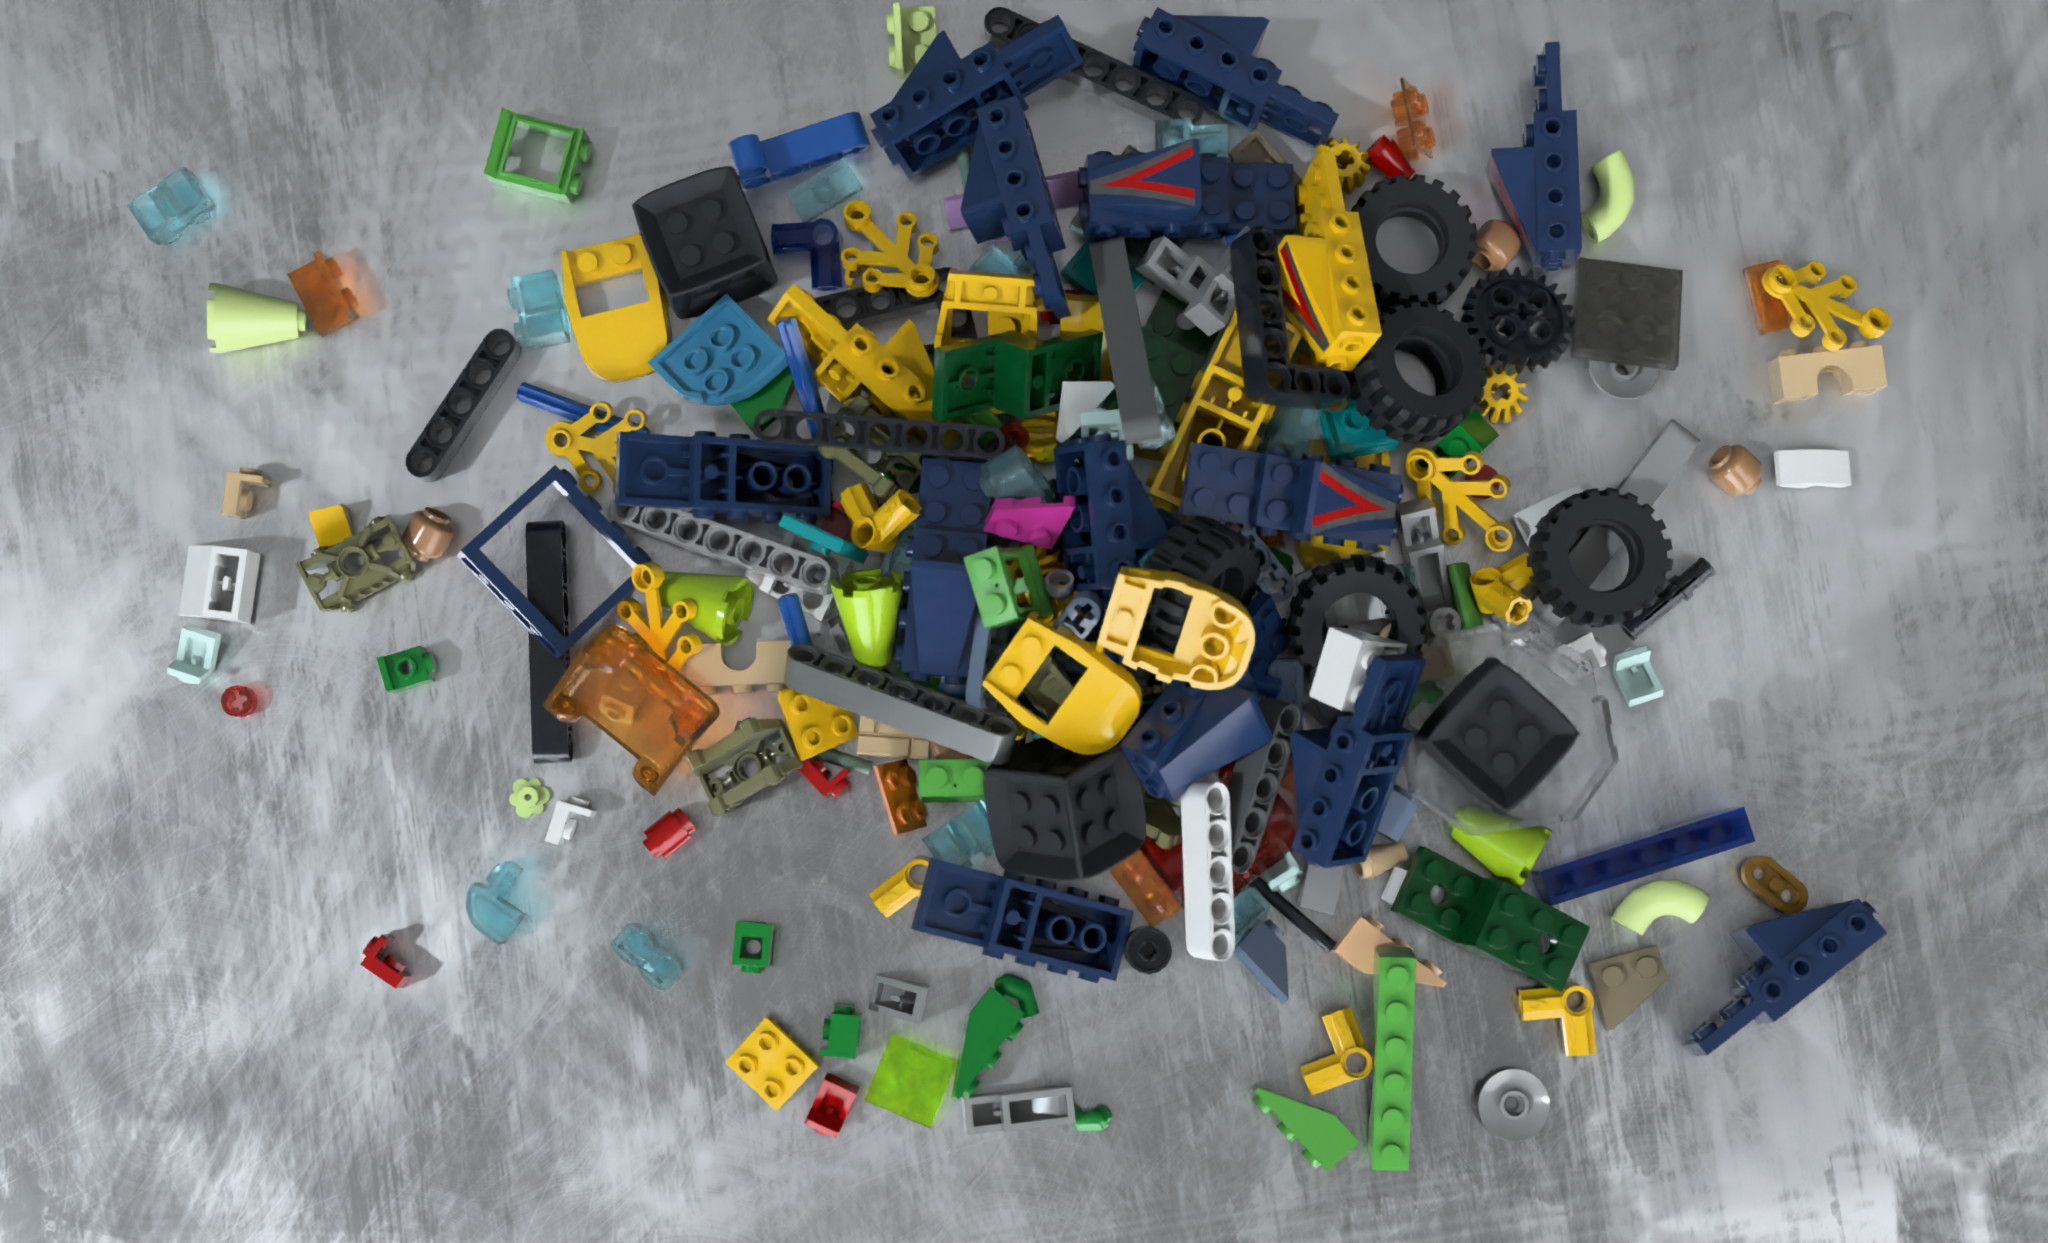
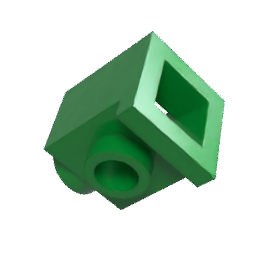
M416 646L376 658L386 692L396 694L435 682L433 672L437 671L436 661L432 652H427L424 647ZM409 661L412 664V670L409 674H404L402 665Z
M736 921L732 964L741 965L740 972L762 973V967H769L771 965L775 923ZM751 940H757L761 945L760 951L756 954L751 953L748 949V944Z
M834 1004L831 1019L825 1018L822 1040H828V1046L823 1045L820 1048L819 1056L846 1059L857 1058L862 1013H854L855 1006Z

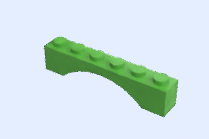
M1374 947V1074L1368 1124L1367 1154L1372 1170L1409 1171L1416 957L1409 947Z

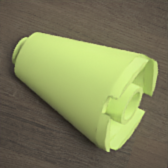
M220 283L209 284L208 291H215V297L207 299L208 340H215L216 345L209 347L211 353L219 354L299 338V331H306V310H299V303Z

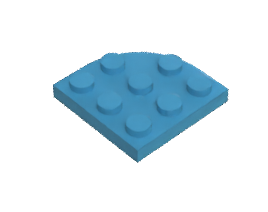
M727 293L648 362L678 395L693 403L708 406L727 405L749 398L765 387L788 366L784 350Z

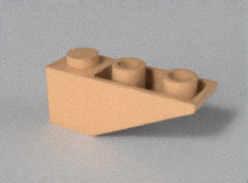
M1368 915L1366 919L1361 916H1355L1336 941L1337 943L1332 951L1356 970L1373 975L1374 947H1411L1398 937L1394 941L1389 939L1382 933L1385 927ZM1426 959L1422 963L1416 960V983L1444 987L1447 984L1439 978L1442 973L1439 968Z

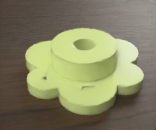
M532 778L529 781L518 779L513 784L514 793L510 795L509 802L516 806V813L520 817L526 818L531 816L532 813H543V804L550 800L551 793L546 787H541V781L537 778ZM528 794L531 795V799L529 801L526 799V796Z

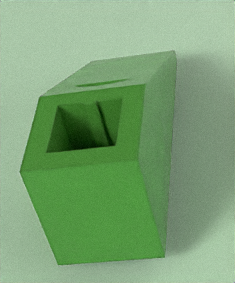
M1256 1084L1251 1087L1257 1094L1252 1099L1266 1116L1272 1111L1281 1120L1277 1128L1290 1142L1297 1138L1306 1149L1301 1154L1315 1169L1322 1165L1329 1172L1359 1143L1332 1112Z

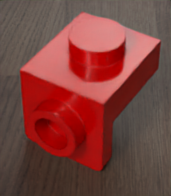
M827 1072L805 1119V1125L812 1127L820 1134L837 1138L860 1087Z

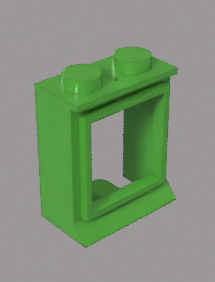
M502 107L484 175L494 185L572 204L574 194L579 195L582 188L583 175L580 172L583 161L588 162L590 158L592 142L589 141L590 138L583 128L578 129L514 113ZM516 127L568 140L556 184L504 171L511 152Z
M1034 545L1021 548H998L995 546L964 557L984 628L1023 624L1032 611L1039 614L1038 618L1054 613ZM1018 557L1024 577L1011 581L1006 561ZM1028 592L1033 607L1019 608L1016 595Z
M980 759L919 760V797H922L923 803L985 801L984 775L985 770L991 763Z

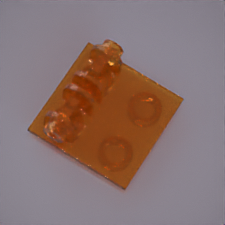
M1402 77L1400 78L1402 91L1393 93V100L1390 101L1395 126L1409 125L1396 131L1397 136H1400L1398 138L1400 150L1408 162L1418 160V153H1423L1426 157L1432 159L1431 148L1435 147V137L1432 128L1426 126L1424 114L1429 113L1426 96L1424 93L1420 94L1416 86H1412Z

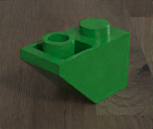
M1475 409L1431 450L1438 457H1463L1469 451L1482 452L1499 434ZM1471 458L1467 459V464L1472 460ZM1424 459L1418 460L1421 467H1428V463ZM1444 471L1443 473L1451 479L1459 471Z

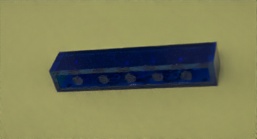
M1731 807L1541 867L1531 872L1541 901L1553 906L1755 841L1745 808Z

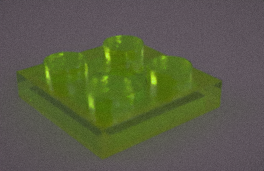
M892 1033L864 1101L930 1128L958 1060Z

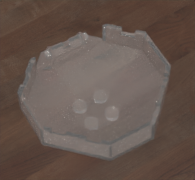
M1534 621L1523 622L1518 626L1515 624L1502 625L1501 623H1495L1457 631L1439 632L1433 636L1422 651V657L1427 660L1402 725L1413 731L1403 759L1409 795L1468 837L1578 819L1619 761L1617 746L1613 744L1610 728L1612 719L1608 699L1603 695L1598 696L1592 662ZM1488 657L1498 658L1501 663L1521 675L1556 706L1574 725L1576 730L1580 732L1575 743L1558 765L1525 800L1505 816L1493 812L1489 805L1465 789L1414 740V736L1418 734L1422 725L1443 700L1470 672L1481 665Z

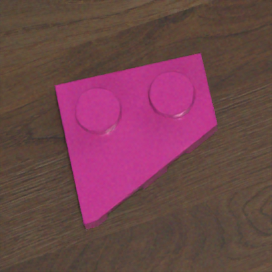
M1064 496L1063 503L1042 504V497H1027L1021 500L1014 498L995 499L985 519L984 532L1052 550L1075 508V497Z

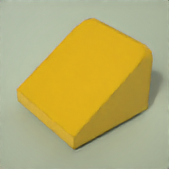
M338 504L308 511L319 547H332L354 535L349 507Z

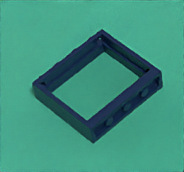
M554 465L460 550L457 557L537 640L558 659L635 588L631 576L571 633L564 637L487 558L480 548L548 486L553 484L632 568L652 560L639 546L634 548L625 538L627 533L616 521L612 520L609 522L601 513L602 507L595 498L589 494L585 496L576 487L578 483L566 469L560 470Z

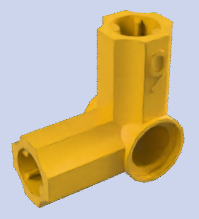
M859 483L855 486L847 487L840 494L842 497L840 502L852 524L851 539L853 544L861 549L887 553L894 549L898 541V534L920 515L919 511L922 509L918 500L907 490L899 489L880 508L867 484Z
M1524 552L1498 568L1485 567L1472 573L1470 584L1479 612L1484 614L1494 613L1505 622L1513 623L1516 626L1527 621L1528 614L1533 609L1532 603L1528 597L1519 591L1531 585L1529 577L1533 576L1532 567H1527V556L1530 555L1529 553Z
M922 855L912 858L905 866L869 893L875 906L886 918H889L917 895L920 897L923 882L915 881L912 878L911 868L916 864L928 867L929 857Z
M1571 982L1566 983L1563 992L1555 991L1549 987L1518 989L1519 1010L1523 1021L1549 1018L1561 1019L1565 1056H1585L1597 1053L1592 1013L1594 999L1588 989ZM1573 991H1580L1583 996V1002L1577 1009H1569L1566 1003L1568 995Z
M1351 1006L1321 1017L1335 1053L1300 1066L1311 1096L1353 1080L1363 1079L1372 1070V1057L1367 1050ZM1358 1052L1365 1057V1067L1360 1072H1350L1346 1067V1058L1351 1053Z

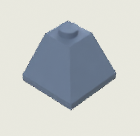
M1257 918L1235 939L1233 955L1276 1000L1284 1004L1289 999L1286 945L1280 940L1284 934L1270 919L1264 923L1261 919Z

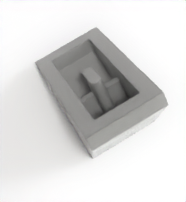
M876 974L868 1009L921 1024L930 985Z

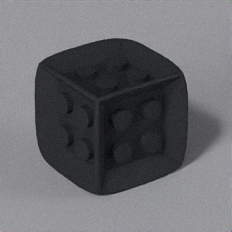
M717 167L691 175L653 190L632 204L637 225L662 287L668 294L669 304L678 318L685 319L701 316L726 293L738 303L767 290L777 283V274L742 189L737 172L733 167Z
M1488 657L1481 665L1470 672L1443 700L1422 725L1418 734L1414 736V740L1465 789L1489 805L1493 812L1505 816L1525 800L1558 765L1571 749L1580 732L1576 730L1574 725L1556 706L1521 675L1501 663L1498 658Z
M1043 737L1014 749L1012 759L1008 763L1002 765L991 763L988 766L984 775L986 811L996 858L1003 869L1017 875L1062 882L1078 881L1095 877L1109 870L1140 849L1146 837V815L1140 779L1137 777L1121 747L1123 741H1119L1114 747L1104 752L1084 755L1073 752Z

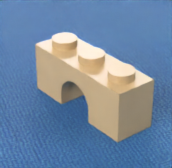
M1868 341L1847 344V349L1830 351L1824 346L1815 347L1812 349L1813 353L1800 354V349L1784 350L1778 352L1779 357L1767 363L1773 404L1805 401L1818 395L1817 377L1820 371L1830 372L1838 379L1842 396L1874 393L1888 386L1882 345L1869 346Z
M790 640L757 641L755 661L749 668L740 671L732 670L727 665L725 646L723 644H702L701 651L690 656L686 661V687L696 689V695H716L717 688H731L732 694L753 693L752 687L766 686L767 692H778L787 688L784 677L787 651L791 647Z

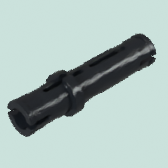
M1700 557L1696 563L1680 576L1674 575L1669 579L1670 584L1666 586L1665 590L1657 594L1658 600L1651 607L1644 609L1642 614L1619 624L1623 632L1631 640L1635 641L1640 634L1660 620L1683 599L1688 601L1693 597L1692 592L1716 574L1714 568L1706 559Z

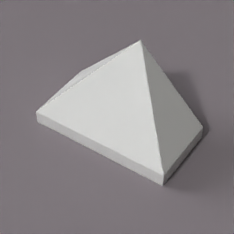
M1063 381L1056 439L1062 443L1071 437L1081 426L1080 413L1097 408L1115 388V385L1111 381Z

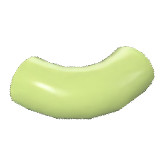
M1622 150L1609 155L1591 168L1599 183L1600 193L1596 203L1581 213V227L1587 238L1594 244L1605 240L1624 224L1634 202L1635 179Z
M1679 880L1652 881L1631 891L1616 908L1611 918L1643 936L1653 920L1662 915H1674L1691 924L1705 910L1709 901V893L1699 887Z

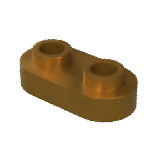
M1752 856L1743 863L1741 878L1744 884L1775 910L1781 913L1795 914L1805 908L1808 902V891L1805 885L1775 860L1768 856ZM1756 867H1760L1763 870V876L1759 880L1753 874ZM1785 889L1791 893V899L1788 902H1784L1781 897Z

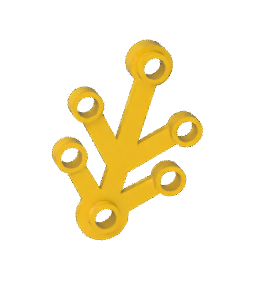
M853 200L845 205L843 214L846 226L854 232H862L881 252L863 251L855 247H848L841 252L843 268L847 271H856L862 265L897 267L902 272L882 273L875 268L866 270L862 274L863 288L866 291L875 293L880 291L883 286L906 288L912 296L923 298L933 295L938 290L940 285L939 275L932 268L933 255L939 250L938 237L930 232L921 234L917 240L920 253L918 264L915 265L908 258L911 236L917 230V217L914 213L905 211L896 217L898 232L895 245L872 222L871 207L867 202ZM911 222L909 225H903L902 223ZM925 243L933 244L931 246H924ZM851 257L857 258L856 260H853V261L847 260L848 258H851ZM870 279H877L878 281H876V282H869L868 280H870Z
M1810 261L1805 267L1792 270L1785 265H1777L1768 268L1762 275L1764 289L1771 296L1781 299L1792 316L1793 320L1790 323L1791 331L1798 337H1806L1815 328L1814 319L1805 313L1798 301L1799 299L1806 303L1825 334L1822 336L1821 341L1823 346L1830 351L1839 350L1847 341L1845 332L1838 328L1830 314L1857 325L1860 334L1868 339L1881 337L1891 327L1889 314L1879 307H1871L1865 313H1862L1831 299L1834 296L1843 299L1849 298L1857 290V282L1850 275H1841L1836 281L1812 289L1800 285L1799 283L1804 281L1811 285H1816L1826 276L1825 266L1818 261Z
M599 401L592 405L589 413L573 424L566 421L552 424L545 434L546 446L553 454L567 457L579 475L580 487L588 492L596 490L602 484L601 474L590 468L580 450L592 452L614 483L613 492L615 494L616 460L614 457H616L617 433L620 431L631 432L632 430L643 428L648 420L644 410L640 408L629 410L622 421L597 438L583 436L582 434L596 423L607 422L613 416L611 404L606 401ZM598 406H603L607 410L605 418H600L597 415L596 410ZM632 413L640 415V425H634L631 422L630 417ZM559 433L566 435V445H560L557 442V435ZM587 474L595 477L596 484L594 486L586 484L585 477Z
M1426 447L1412 449L1405 458V470L1408 476L1416 481L1418 498L1427 496L1435 507L1436 516L1440 508L1437 501L1432 499L1431 483L1442 492L1445 525L1442 531L1443 540L1449 545H1457L1465 537V527L1459 522V507L1487 531L1485 542L1490 549L1496 552L1507 551L1516 539L1515 528L1506 521H1497L1469 495H1490L1496 499L1503 498L1510 490V480L1501 474L1493 476L1491 480H1451L1443 473L1444 471H1463L1468 475H1475L1484 465L1483 456L1477 451H1469L1463 457H1438L1433 450ZM1418 459H1424L1428 463V467H1421ZM1467 459H1474L1477 462V467H1470L1467 464ZM1493 483H1501L1504 487V491L1496 490L1493 486ZM1449 529H1455L1459 533V537H1452L1449 534ZM1497 530H1504L1508 534V537H1500L1497 533Z
M649 561L636 565L631 574L635 588L645 592L649 623L641 616V605L636 599L630 598L621 601L618 604L617 612L623 621L628 622L638 632L623 638L622 647L624 652L629 656H633L647 671L646 685L648 690L655 696L667 698L677 693L680 686L678 672L690 656L701 651L702 642L694 633L682 636L677 642L678 649L668 659L667 647L683 623L696 617L697 606L693 600L688 598L675 602L672 609L673 612L664 624L659 587L665 575L660 565ZM683 606L686 608L687 614L684 613ZM646 642L653 649L654 658L645 650Z

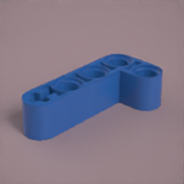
M850 112L760 141L756 134L744 135L732 140L728 147L742 187L744 189H753L867 151L871 144L860 113Z

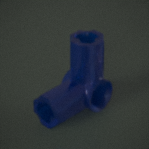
M820 218L813 222L772 224L771 244L775 256L810 254L812 290L836 291L843 289L841 262L843 237L832 221ZM825 229L833 231L831 242L825 245L817 243L819 232Z

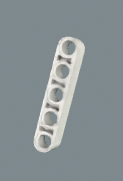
M1193 781L1181 796L1186 946L1189 954L1194 958L1224 962L1232 956L1235 949L1230 796L1227 787L1222 783Z

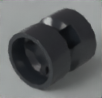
M1146 925L1136 927L1129 932L1124 948V956L1132 968L1140 973L1153 974L1158 973L1167 966L1171 959L1172 947L1165 933L1155 927Z

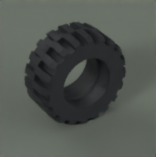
M1405 174L1395 175L1390 182L1383 179L1375 183L1370 191L1366 190L1351 209L1352 212H1359L1375 300L1381 304V311L1385 312L1395 304L1403 305L1409 301L1420 302V306L1425 302L1440 305L1457 290L1473 266L1472 259L1477 254L1478 244L1474 242V238L1478 233L1476 223H1470L1468 220L1472 212L1468 205L1461 207L1457 201L1461 196L1454 189L1447 193L1442 189L1444 183L1437 179L1432 184L1425 182V175L1414 174L1411 180H1406ZM1394 217H1411L1424 223L1433 232L1438 243L1439 255L1435 264L1429 270L1418 274L1403 273L1390 267L1383 260L1378 252L1375 238L1379 227L1386 220Z
M1409 301L1403 305L1395 304L1385 312H1381L1379 320L1382 335L1352 371H1344L1351 385L1349 391L1351 401L1356 400L1358 404L1356 410L1362 417L1366 415L1371 421L1369 423L1370 426L1377 431L1383 429L1386 431L1385 436L1394 440L1401 436L1405 443H1416L1419 440L1424 443L1434 441L1437 437L1447 434L1476 409V405L1481 402L1484 395V388L1482 387L1487 383V372L1482 370L1486 362L1484 354L1478 351L1480 343L1476 336L1471 337L1467 331L1469 327L1463 321H1456L1453 318L1455 314L1446 309L1442 311L1437 310V305L1425 302L1420 306V302ZM1395 350L1410 352L1419 357L1428 366L1435 380L1436 396L1418 392L1405 382L1395 363Z
M1592 488L1579 494L1575 493L1548 510L1547 515L1539 520L1535 526L1537 531L1529 540L1528 546L1532 548V551L1527 556V567H1532L1533 576L1529 577L1532 587L1538 586L1542 593L1538 598L1544 605L1549 603L1554 607L1552 613L1560 618L1565 616L1570 618V623L1582 626L1587 624L1591 627H1604L1632 619L1642 614L1644 609L1651 607L1658 600L1657 594L1665 590L1669 582L1665 575L1666 572L1672 570L1673 559L1667 558V551L1673 549L1671 538L1664 540L1661 532L1667 529L1662 519L1654 520L1651 514L1655 510L1648 503L1641 506L1637 503L1638 496L1629 492L1621 495L1619 490L1615 488H1606L1602 491ZM1592 525L1603 526L1616 533L1623 541L1628 552L1629 568L1625 580L1618 587L1608 591H1596L1584 585L1574 574L1569 561V546L1573 536L1582 528Z
M1206 516L1185 519L1180 522V526H1173L1167 531L1168 535L1157 542L1155 545L1156 549L1152 555H1148L1144 562L1146 564L1144 569L1179 573L1209 585L1235 598L1245 609L1250 604L1252 596L1256 593L1258 587L1256 581L1260 577V568L1258 567L1260 558L1253 542L1246 536ZM1163 586V589L1154 587L1141 626V636L1174 654L1193 595L1171 587Z
M1350 554V558L1341 559L1340 556L1330 559V564L1324 567L1318 565L1311 571L1312 575L1307 580L1303 578L1298 585L1299 591L1296 597L1292 596L1289 606L1291 611L1290 616H1288L1289 638L1300 665L1305 668L1307 674L1313 680L1326 640L1324 634L1325 615L1336 601L1354 593H1368L1380 599L1387 607L1391 618V629L1387 639L1407 644L1405 654L1416 653L1423 656L1421 648L1423 644H1427L1428 632L1426 631V624L1429 623L1427 612L1423 606L1424 602L1408 577L1400 569L1392 564L1389 565L1383 562L1380 558L1374 556L1363 558L1361 554Z

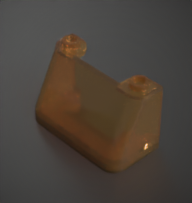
M618 625L605 627L579 651L542 705L556 719L562 722L575 723L585 716L638 759L632 769L634 779L640 787L647 790L653 796L662 789L720 715L717 703L709 695L630 631Z

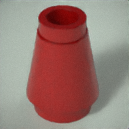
M1383 134L1366 151L1369 156L1368 164L1390 179L1395 175L1405 174L1406 180H1408L1415 173V170L1411 167V164L1393 138L1389 140Z

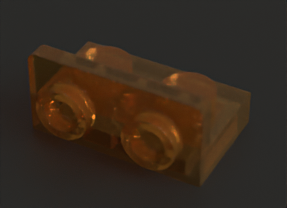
M321 251L313 253L315 260L287 275L318 334L324 337L360 318L354 308L359 303L349 287L344 288L338 278L343 273L334 257L328 258Z
M1140 850L1111 869L1113 877L1151 927H1154L1167 916H1172L1182 909V906Z

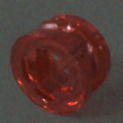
M1004 424L1000 430L1005 437V446L1000 455L1009 459H1017L1022 456L1029 444V433L1020 424ZM995 438L994 442L995 449L998 445L997 438ZM1013 438L1016 440L1015 444L1010 443L1008 439Z
M239 685L226 689L221 698V705L225 713L240 718L253 714L258 704L255 692L249 687ZM238 692L239 695L247 697V701L242 703L243 709L241 711L240 708L232 706V702L236 701L235 694Z

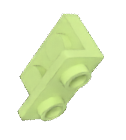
M893 2V13H887L888 35H895V47H889L890 68L897 69L898 79H907L937 36L935 6L900 8V2Z

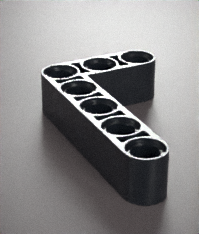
M1264 225L1255 226L1233 240L1230 245L1245 392L1250 400L1258 404L1322 410L1348 395L1350 391L1349 380L1341 370L1335 368L1290 363L1277 240L1272 230Z
M952 267L935 269L939 275L940 284L948 279V274ZM883 286L880 291L870 293L863 287L814 299L823 310L836 316L842 323V327L850 330L856 322L863 327L938 309L940 314L944 292L938 288L931 296L923 297L918 301H910L905 297L906 288ZM884 295L888 297L890 303L884 309L878 310L871 305L873 299L877 296ZM843 304H853L856 307V311L851 317L844 318L838 314V310ZM953 309V313H962L966 317V321L959 327L952 326L951 337L978 338L971 310Z

